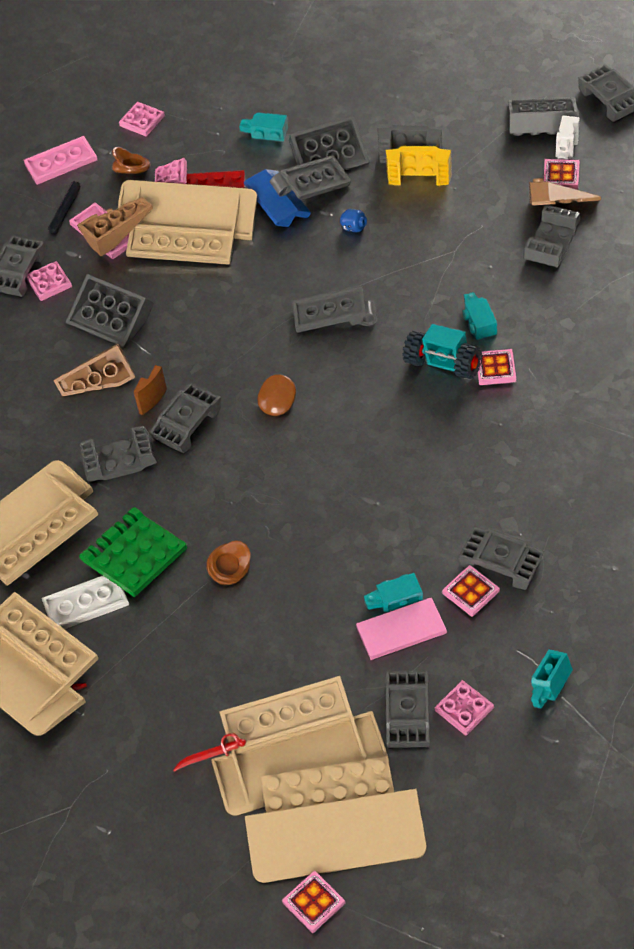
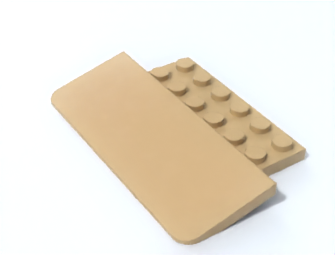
M135 180L125 181L121 186L118 209L122 208L123 204L142 197L153 206V209L130 231L126 250L127 257L230 264L234 239L252 240L257 194L252 189Z
M62 461L51 462L0 501V580L7 586L98 516L97 510L84 501L85 498L94 492L92 487Z
M14 592L0 605V708L32 734L43 735L86 702L71 686L99 658L96 653Z
M338 676L220 711L225 733L237 734L239 739H245L246 745L232 750L229 756H220L211 759L225 809L230 815L237 816L265 807L261 776L388 757L373 711L353 716L341 678ZM228 736L227 740L232 742L235 741V738Z
M388 757L261 776L266 813L245 816L253 876L262 883L309 876L313 871L321 874L419 858L426 852V840L417 790L411 789L394 792Z

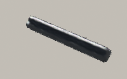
M72 181L48 227L50 233L56 234L81 187L78 181Z

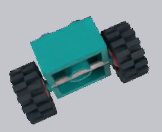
M432 324L426 333L412 331L406 337L407 341L404 342L405 347H403L404 352L402 353L405 363L422 366L426 359L427 365L454 371L456 376L473 379L477 375L476 372L479 371V366H481L482 351L478 346L467 344L465 332Z

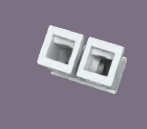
M562 116L559 132L556 135L557 160L573 159L574 145L578 144L579 117Z

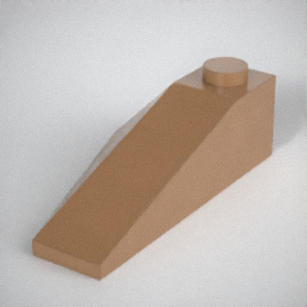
M534 178L533 182H529L531 205L555 204L558 201L559 203H571L573 201L601 200L599 195L544 181L543 178Z
M142 197L123 204L122 208L116 210L108 209L107 213L99 216L94 214L77 224L91 248L100 256H103L114 249L153 209V206Z
M117 343L53 381L61 395L67 396L121 386L135 378V375L124 352Z

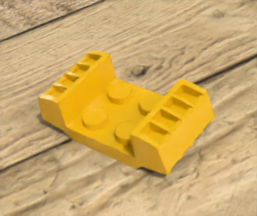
M401 146L398 149L386 150L389 184L401 185V176H436L437 186L449 184L452 175L451 150L439 149L436 146Z

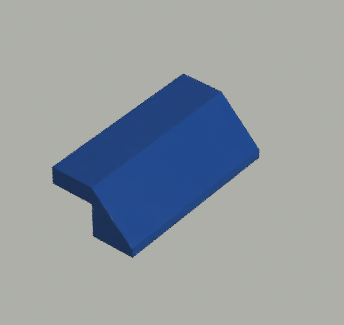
M265 169L245 180V186L256 192L258 203L275 225L289 227L295 216L308 218L311 214L293 190L282 197L277 194L270 180L279 173L278 171Z

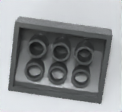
M575 98L508 100L510 133L517 136L523 135V133L538 135L540 132L556 134L559 132L563 115L578 117Z
M354 116L290 134L289 143L298 165L329 156H334L344 171L370 163Z
M87 274L65 323L112 343H118L126 348L146 322L154 303L145 297Z

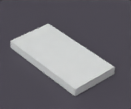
M104 576L41 598L47 616L63 629L129 605L124 590Z

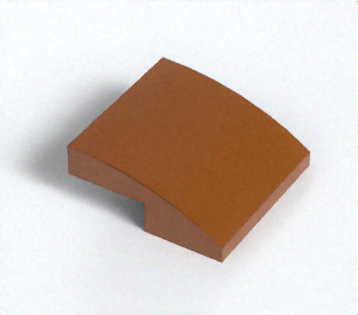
M155 365L148 379L140 378L134 390L138 411L141 415L151 410L161 400L167 390L161 366Z

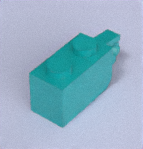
M256 113L253 119L241 120L240 131L251 133L252 138L284 141L288 130L287 115Z
M474 292L464 294L465 310H462L465 321L468 320L470 333H474L476 340L496 335L497 321L487 299L483 297L478 298Z
M415 573L404 574L399 578L383 581L376 585L377 590L364 596L368 610L382 607L384 612L387 613L423 601V592Z
M548 649L531 680L533 686L531 701L534 707L542 708L548 699L556 700L573 671L567 653Z

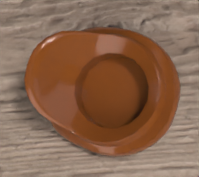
M115 147L112 150V154L116 159L112 165L114 172L138 174L150 168V161L141 155L132 154L121 147Z
M281 374L272 375L267 378L261 386L257 398L262 412L271 416H280L286 413L293 405L296 396L295 384L289 377Z
M236 540L222 544L213 550L207 559L206 565L208 574L212 579L222 585H231L240 581L250 568L251 553L248 546Z

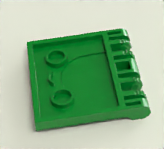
M133 507L122 518L123 522L130 526L129 529L123 523L117 521L114 527L111 526L101 535L102 538L96 540L98 547L103 550L102 553L98 548L90 545L79 557L92 569L133 597H136L187 549V543L144 516L139 509Z

